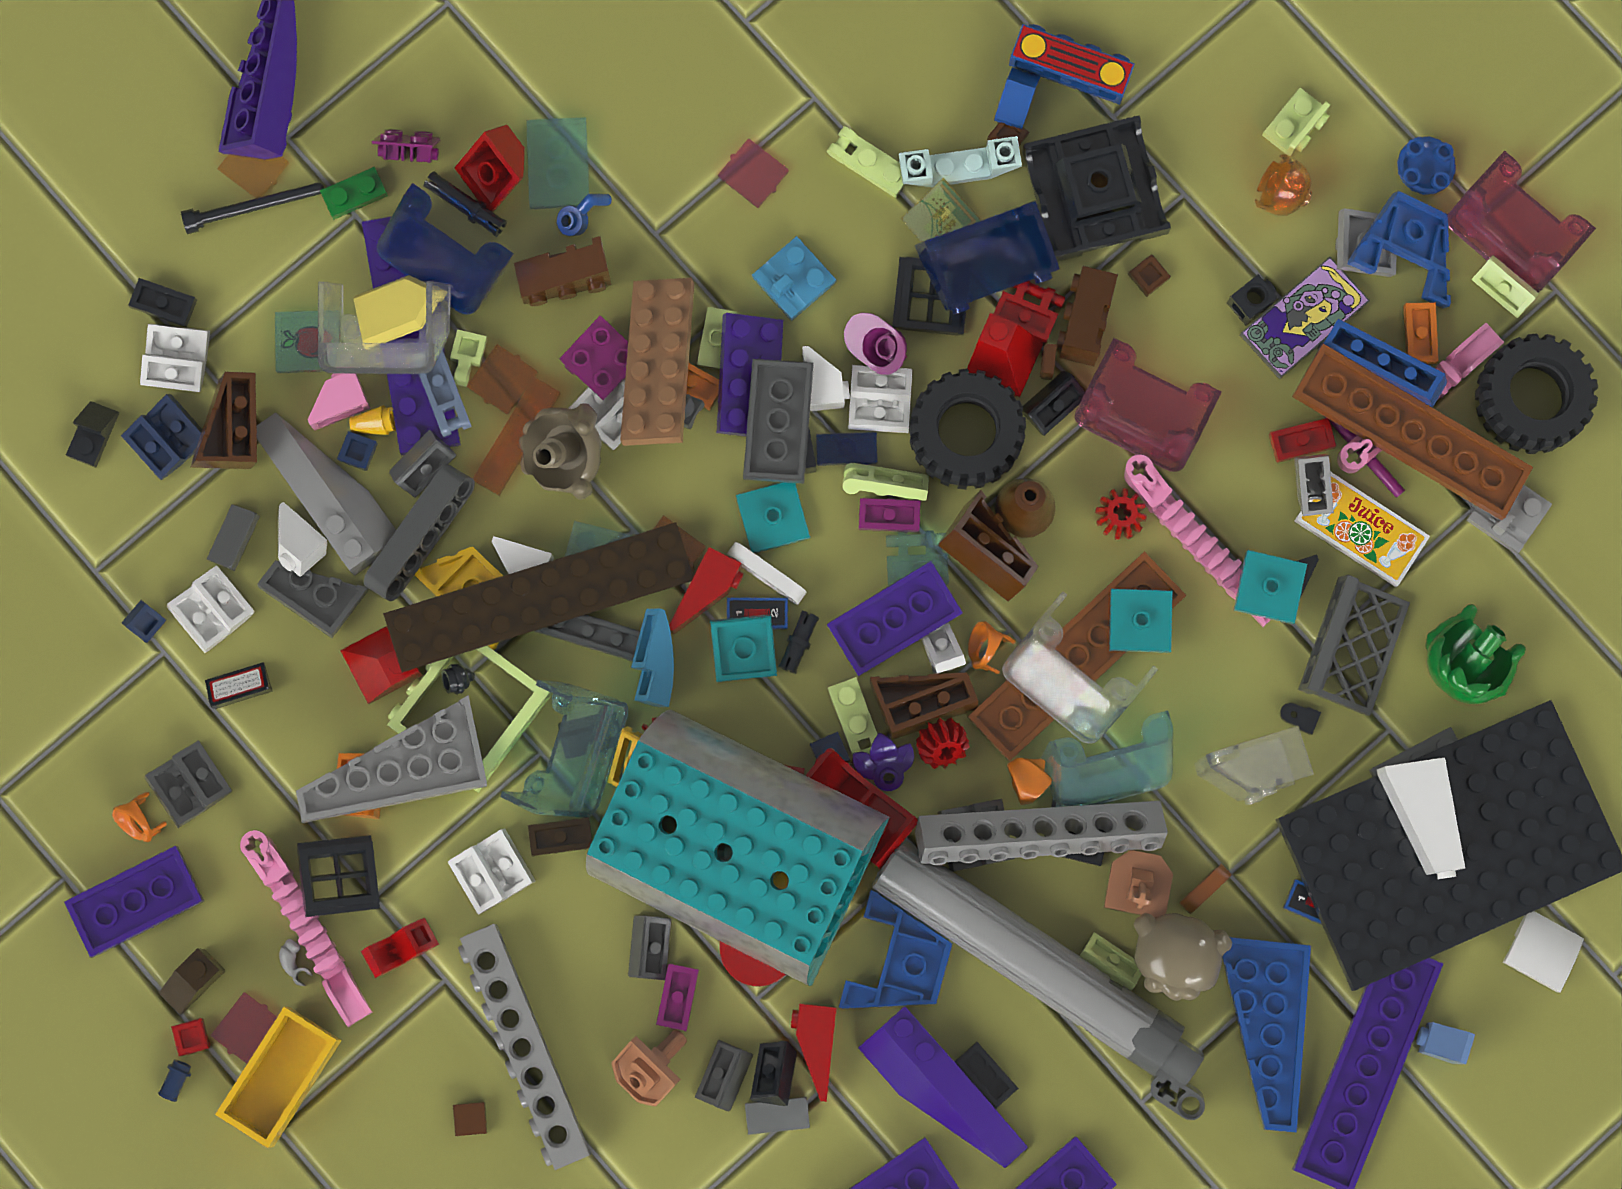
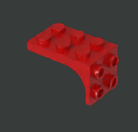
M832 748L827 749L816 759L813 767L805 775L890 817L870 859V862L879 869H881L890 855L917 825L918 819L861 776Z

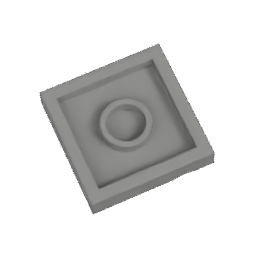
M1346 208L1339 211L1338 238H1336L1335 250H1337V270L1365 273L1347 263L1379 213ZM1382 248L1377 271L1372 273V275L1386 277L1396 275L1397 255Z
M1523 485L1505 519H1498L1476 506L1466 521L1517 555L1552 504Z

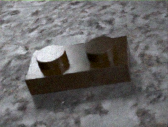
M589 817L528 825L532 857L586 850L590 848L593 841Z

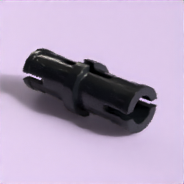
M801 611L793 634L788 636L787 642L789 644L778 666L787 672L789 670L793 674L797 673L805 650H809L811 646L809 640L817 621H819V617L811 613L809 615L806 611Z

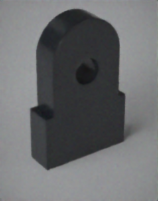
M1287 703L1281 707L1280 717L1284 722L1298 727L1299 731L1313 735L1321 712L1310 707L1304 708L1294 703ZM1292 711L1296 713L1295 718L1291 716Z

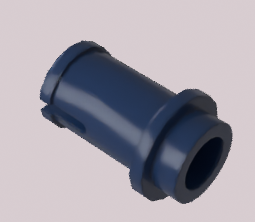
M174 1059L173 1063L167 1066L170 1070L158 1094L167 1100L177 1102L178 1095L186 1078L191 1076V1072H189L191 1066Z

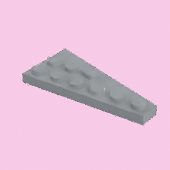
M469 695L450 707L440 710L423 722L415 724L377 745L360 757L350 760L347 764L333 772H329L296 790L302 823L487 787Z

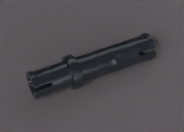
M433 171L429 174L427 178L432 181L425 180L424 188L429 189L468 216V221L473 224L477 222L495 237L502 233L503 230L499 227L505 228L507 221L487 209V205L484 202H477L442 178L437 172Z

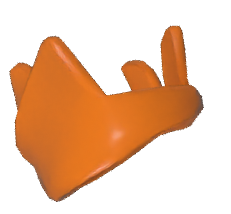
M985 621L978 622L973 627L968 642V655L972 662V667L999 674L1000 671L987 665L994 656L1001 641L1015 644L1016 641L1010 636L995 630L989 623ZM988 639V647L986 653L983 656V658L980 659V649L983 643Z
M1015 758L1007 763L1012 777V787L1021 805L1033 803L1051 785L1052 779L1045 772L1046 761L1044 759Z
M149 792L138 795L126 804L114 807L112 812L114 821L125 833L136 840H143L147 843L167 825V822L164 821L155 828L150 829L144 814L139 808V805L144 803L150 795ZM135 821L140 825V827L142 828V830L139 829V827L136 825Z

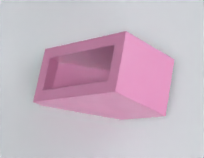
M339 370L331 375V379L324 382L308 418L309 424L314 431L371 409L358 375L354 370Z

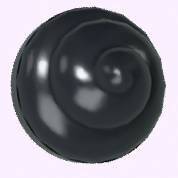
M457 663L449 665L441 673L446 692L448 694L454 692L456 695L462 694L475 677V673Z

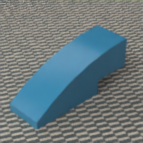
M660 608L646 609L631 668L642 671L634 700L654 707H669L674 674L673 644L665 610Z

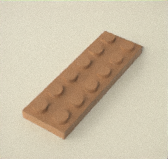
M692 277L633 281L620 437L623 446L683 443L694 297V281Z

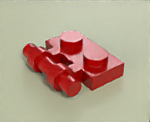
M1010 274L1006 285L1017 289L1015 295L1003 291L993 314L1020 325L1040 341L1047 343L1058 317V313L1048 310L1051 303L1062 308L1066 297L1055 293L1056 289L1049 286L1046 289L1031 283V279L1025 276L1019 278ZM1025 293L1041 299L1040 305L1024 300Z

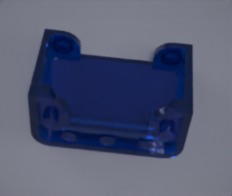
M412 183L382 232L377 243V252L385 262L404 275H410L442 290L443 294L440 300L459 313L468 315L475 313L503 276L514 253L496 242L485 243L476 254L470 252L425 220L432 208L431 198L424 190Z
M1036 201L915 245L917 254L945 311L952 310L953 315L970 309L969 303L1023 282L1034 279L1035 283L1039 284L1053 278L1051 272L1060 269Z

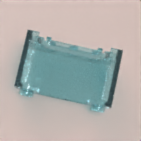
M1169 711L1147 717L1142 725L1143 740L1141 743L1086 757L1081 743L1070 737L1050 741L1041 759L1046 761L1045 772L1052 779L1050 790L1056 806L1099 805L1166 786L1173 775V724Z

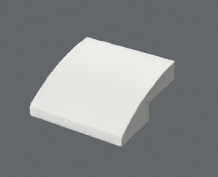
M148 324L146 352L142 355L140 385L201 392L210 331Z
M852 365L848 429L908 433L912 369L899 368L890 375H881L868 366Z
M625 379L604 400L588 387L568 408L574 409L580 404H589L598 414L595 428L601 437V441L612 450L621 443Z
M217 565L192 582V586L167 603L168 610L204 653L230 635L255 612Z
M505 828L448 861L478 915L536 881Z
M1533 911L1524 915L1514 934L1515 939L1503 963L1559 993L1571 972L1584 938Z

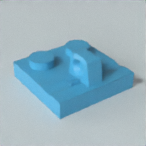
M797 236L752 274V278L791 321L836 283L834 276Z

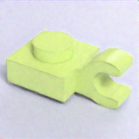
M457 329L450 356L451 361L458 362L454 376L456 385L467 387L471 366L481 367L487 336Z

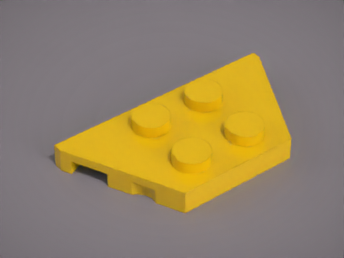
M472 546L459 551L454 556L442 557L437 559L436 563L419 568L414 576L437 597L503 575ZM498 643L488 646L492 650H495L498 646Z

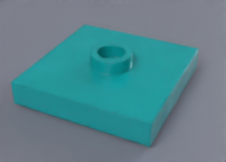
M783 482L736 495L750 550L754 554L810 539L795 483Z
M1247 550L1233 610L1294 624L1307 564Z
M1111 589L1109 651L1171 653L1173 591Z
M771 614L710 620L717 682L777 676Z

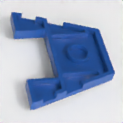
M1397 191L1390 196L1349 258L1347 264L1367 274L1375 273L1383 248L1427 269L1428 274L1421 299L1430 303L1436 302V306L1440 308H1447L1451 304V295H1447V282L1450 281V270L1446 268V253L1449 252L1448 214Z
M871 890L863 918L894 926L878 988L846 980L839 1008L936 1004L952 943L883 898L877 892Z

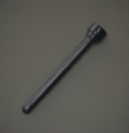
M314 183L205 212H200V210L194 211L192 208L181 211V216L188 235L199 232V228H203L204 224L320 195V190L324 189V186L321 183Z

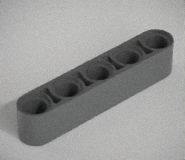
M449 464L441 467L368 569L364 578L365 587L388 601L397 599L472 494L475 486L474 479Z

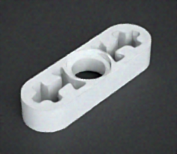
M734 542L726 554L728 557L741 562L742 568L796 605L800 603L807 593L796 582L737 542Z

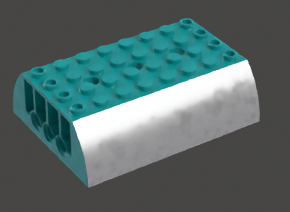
M670 709L658 716L638 740L587 852L586 870L588 875L808 986H812L890 817ZM667 815L672 816L677 822V828L673 833H667L662 828V820ZM721 843H726L732 848L733 854L729 861L721 860L717 854L718 846ZM777 871L786 873L789 878L788 886L785 889L777 888L773 883V876Z

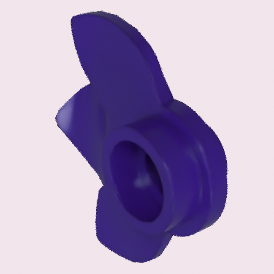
M878 733L875 737L870 753H853V763L857 772L864 778L874 780L876 786L883 791L898 789L903 783L904 772L914 762V751L910 743L897 748L894 742L883 733ZM886 773H892L894 778L891 781H886L883 779V776Z

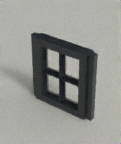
M900 257L892 327L898 330L964 336L971 264ZM915 270L931 271L929 293L913 291ZM937 272L953 274L951 295L935 294ZM912 297L928 299L926 321L910 319ZM934 300L951 301L948 323L932 321Z
M371 835L297 843L305 918L380 909ZM362 854L364 870L341 873L339 856ZM333 857L335 874L312 876L310 859ZM365 876L367 893L344 896L342 879ZM336 880L337 897L315 899L313 882Z

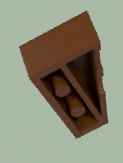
M601 237L592 238L593 244L577 249L576 245L572 244L566 246L567 252L550 255L547 252L514 263L523 303L530 304V306H540L548 302L547 299L559 297L560 300L576 297L578 292L588 290L589 293H598L606 290V286L612 285Z
M1086 266L1082 267L1080 275L1074 273L1070 291L1075 292L1073 303L1067 302L1063 316L1064 320H1068L1066 331L1060 330L1056 348L1061 349L1059 358L1094 367L1100 354L1103 332H1105L1106 320L1118 274Z
M224 372L221 376L190 468L251 469L257 463L256 373Z
M980 490L963 507L938 543V546L1009 602L1027 585L1039 566L1016 536L1011 537L1002 525L1003 518L999 513H993L984 501L986 498L985 494Z
M967 672L928 674V676L870 677L871 688L892 740L927 728L928 722L932 724L937 723L939 718L946 721L949 718H954L978 707V699Z

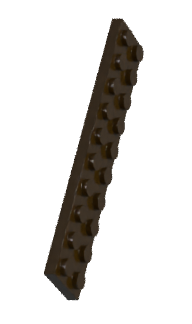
M675 522L383 613L401 672L403 673L691 582L694 576L677 523Z

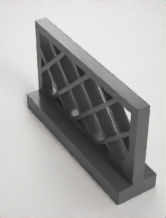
M1345 575L1338 577L1298 690L1307 694L1317 695L1370 716L1410 602L1361 583L1358 578ZM1358 590L1368 593L1372 606L1359 611L1355 601ZM1377 598H1380V599H1382L1383 601H1381V602L1378 603ZM1388 602L1399 606L1396 618L1389 622L1386 621L1380 607ZM1375 609L1381 625L1368 631L1362 614ZM1356 617L1363 634L1349 639L1345 626L1347 621ZM1383 629L1388 641L1386 647L1377 650L1370 634ZM1342 637L1344 642L1339 644ZM1365 637L1371 654L1358 659L1352 642ZM1346 646L1353 662L1339 667L1335 654L1337 649ZM1373 657L1378 669L1376 675L1367 679L1360 663ZM1355 665L1361 682L1348 687L1341 671ZM1336 674L1343 690L1335 694L1324 691L1323 688L1327 678ZM1362 685L1364 686L1368 695L1365 706L1355 703L1350 692L1351 690ZM1345 694V696H1346L1347 699H1344V698L1339 697V696Z

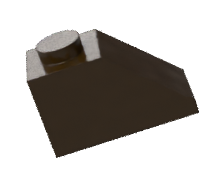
M197 948L173 972L159 994L179 1015H182L225 972V969L205 949Z

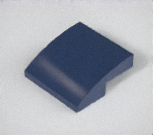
M166 394L147 415H141L121 436L160 480H163L195 453L202 428L171 394Z

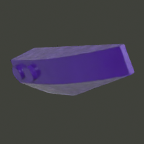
M294 0L261 1L257 13L260 23L250 33L247 43L252 46L247 61L241 60L238 69L242 73L238 88L232 86L218 151L220 153L261 160L283 156L287 145L288 126L292 118L291 110L297 66V31Z
M905 1006L858 1047L901 1097L1004 1168L1028 1148L998 1111Z

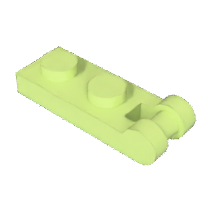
M843 126L838 133L839 139L835 144L832 143L827 153L896 198L905 185L902 180L900 162L859 137L848 127ZM849 144L856 148L852 155L845 152Z
M849 463L844 468L843 489L846 493L855 494L861 490L873 492L880 496L893 495L904 497L907 500L926 501L929 484V475L858 463Z
M855 677L828 687V692L852 756L854 752L870 753L871 747L861 750L858 742L869 738L872 745L877 736V731L857 678Z

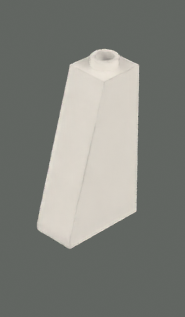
M1445 757L1385 766L1377 769L1378 777L1426 875L1437 874V879L1456 877V870L1465 869Z

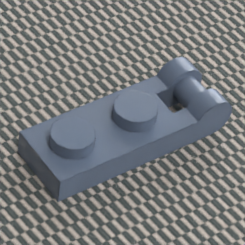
M442 347L414 357V362L443 438L452 435L451 431L463 428L465 430L472 427ZM455 409L458 416L446 420L444 412Z

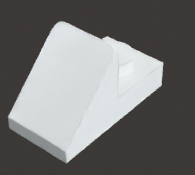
M949 622L921 638L934 674L950 671L966 664L964 654Z

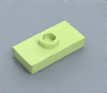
M707 307L697 367L720 371L723 314H737L736 311Z

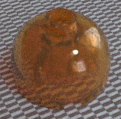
M1281 154L1282 160L1279 163L1273 161L1263 174L1257 191L1262 192L1260 200L1255 198V204L1257 208L1277 216H1288L1299 210L1301 206L1305 207L1312 196V191H1310L1311 177L1304 164L1287 154Z

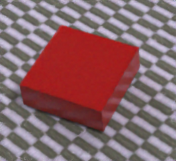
M203 1018L171 1026L179 1057L211 1048Z

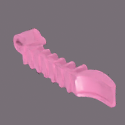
M1487 323L1482 325L1449 354L1445 361L1442 360L1435 367L1437 370L1445 373L1447 384L1439 398L1445 396L1450 388H1454L1462 378L1464 379L1504 343ZM1356 436L1339 452L1337 463L1344 472L1355 473L1382 450L1374 446L1371 440H1364ZM1362 447H1365L1356 459L1357 463L1355 461L1347 462L1348 453L1353 454Z
M1132 456L1127 461L1124 472L1126 483L1140 496L1146 504L1148 511L1156 515L1160 520L1159 523L1162 526L1165 525L1171 531V535L1183 544L1182 547L1194 556V560L1202 564L1207 574H1211L1217 580V584L1222 586L1226 593L1236 600L1242 572L1240 569L1242 562L1239 559L1233 561L1228 556L1230 551L1227 548L1222 550L1217 544L1218 539L1215 536L1211 538L1205 532L1207 527L1204 524L1200 526L1194 520L1195 514L1193 512L1188 513L1183 508L1184 502L1181 499L1178 501L1174 499L1171 495L1172 489L1147 456ZM1134 468L1136 470L1143 468L1144 474L1139 473L1135 476L1133 474ZM1252 615L1262 627L1271 620Z
M257 830L247 832L240 842L241 851L247 857L264 885L271 888L273 892L272 898L281 905L282 909L280 911L282 915L288 917L291 923L289 925L291 930L295 931L299 936V944L305 946L307 950L305 955L316 965L313 970L323 977L322 985L347 1027L373 1013L358 988L350 969L346 967L344 958L339 955L335 948V943L329 938L326 927L322 926L319 921V916L305 918L301 885L295 880L292 869H290L279 853L273 840ZM256 840L262 842L259 847L263 856L253 850L256 847L254 843Z

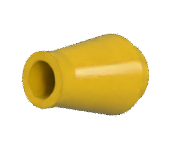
M384 405L356 416H350L349 419L351 432L355 434L389 435L391 431L396 430L393 408H386Z

